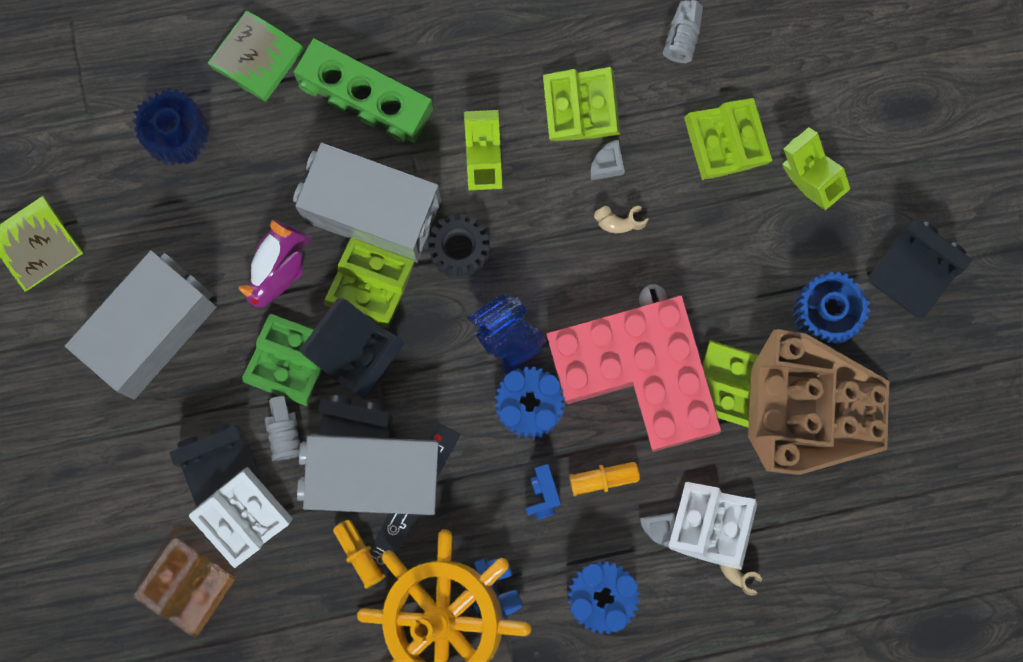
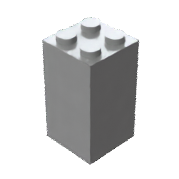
M320 143L318 151H312L306 166V170L309 173L305 183L300 182L293 198V201L296 202L295 207L304 222L347 238H355L418 263L441 204L439 186L355 154Z
M150 250L68 341L65 347L116 392L135 400L217 308L209 301L213 294L191 275L185 280L184 277L188 273L167 254L164 253L159 258Z
M309 435L307 436V442L300 443L299 464L306 466L305 477L298 479L297 500L304 501L303 509L434 515L438 442L437 440Z

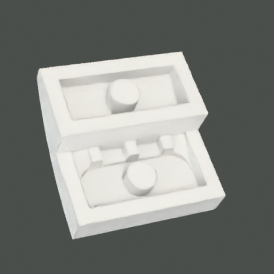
M248 467L239 472L189 514L190 519L234 568L260 550L266 541L288 526L293 519Z
M685 482L669 548L704 561L742 569L757 508L756 499L721 493L720 488Z

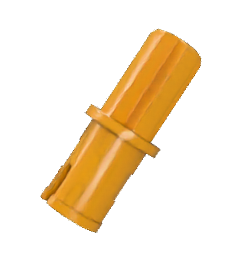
M630 462L606 468L603 465H599L597 470L569 474L573 496L602 489H604V492H608V488L636 483L640 480V474L637 464Z
M351 520L339 523L333 529V532L348 556L346 561L347 563H352L365 589L370 588L385 578L369 552L372 548L370 545L366 547Z

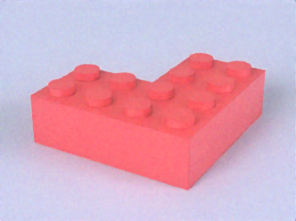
M682 295L547 333L558 378L563 389V396H565L567 404L634 386L653 452L720 434L721 429Z

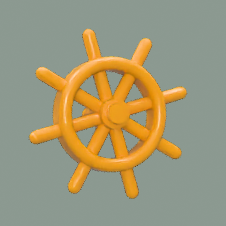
M442 529L438 534L437 561L421 564L408 570L394 552L390 550L383 552L382 561L398 580L392 586L383 610L363 608L357 613V619L360 622L382 624L387 647L394 658L391 662H426L418 655L433 641L435 642L434 662H449V642L466 662H490L498 649L502 634L527 636L531 632V625L527 622L503 620L499 600L491 587L509 568L508 561L504 558H499L482 575L467 565L452 561V533L448 529ZM437 577L436 602L420 584L426 578ZM452 579L467 589L450 605ZM409 594L425 613L403 612ZM476 600L482 618L462 617L461 614ZM403 626L411 627L410 632L414 640L410 644L406 638ZM460 631L482 633L477 650L472 647Z

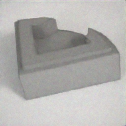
M619 140L609 142L597 153L591 166V180L624 175L625 171Z
M675 513L639 519L642 529L652 541L661 546L669 547L676 520Z

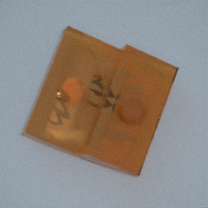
M173 537L134 597L156 614L166 617L188 635L197 638L236 580V577L178 538Z

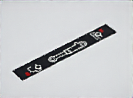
M437 423L429 439L437 440L436 480L461 435L440 423ZM390 513L372 549L369 551L385 577L389 568L382 561L383 552L390 550L397 556L419 514ZM384 579L373 586L380 588Z

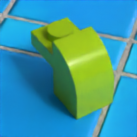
M498 110L464 112L468 189H502Z
M808 127L784 148L787 160L782 165L786 173L805 196L825 211L850 190L844 168L825 155L818 133Z

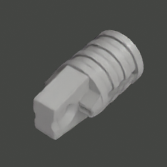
M697 0L681 1L671 22L668 38L663 50V55L671 61L678 63H689L692 61L696 47L695 44L700 32L703 6Z
M285 396L270 398L271 417H265V425L269 433L270 449L273 454L271 455L272 461L299 457L300 440L298 438V424L295 412L288 413Z

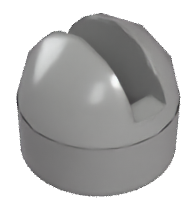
M656 284L646 286L639 296L641 307L653 304L650 290H655L658 302L667 300L666 291Z

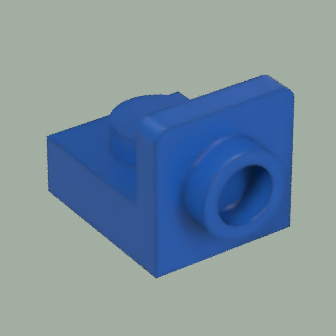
M548 464L535 468L537 476L530 478L536 498L543 496L545 500L544 503L525 508L527 516L535 515L536 520L555 515V508L561 506Z

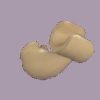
M608 206L598 209L594 214L598 225L610 233H625L632 229L640 230L646 226L649 220L647 218L642 222H637L633 219V215L641 211V206L633 207L627 219H621L612 214Z
M720 565L726 578L733 584L742 587L744 593L751 596L757 594L755 590L749 589L745 582L750 578L762 582V578L758 573L748 572L744 575L740 569Z

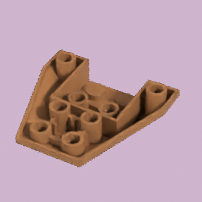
M779 329L773 330L751 368L748 438L766 471L801 475L887 450L890 381L808 334Z

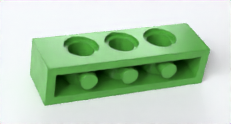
M314 38L294 71V75L299 83L298 87L314 97L320 94L328 98V103L340 111L345 112L346 109L355 112L358 114L357 118L371 127H375L378 124L387 129L386 133L399 142H404L406 139L415 143L433 111L432 99ZM331 74L342 76L340 81L335 84L325 82L326 78ZM360 89L371 91V94L366 99L360 100L354 97L355 93ZM389 104H397L401 107L399 112L394 115H387L383 110Z

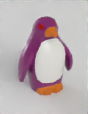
M276 220L271 221V231L260 240L255 249V256L251 263L250 283L238 287L245 295L246 300L252 306L258 308L267 306L288 289L293 281L300 279L304 270V265L301 262L304 247L312 240L311 236Z

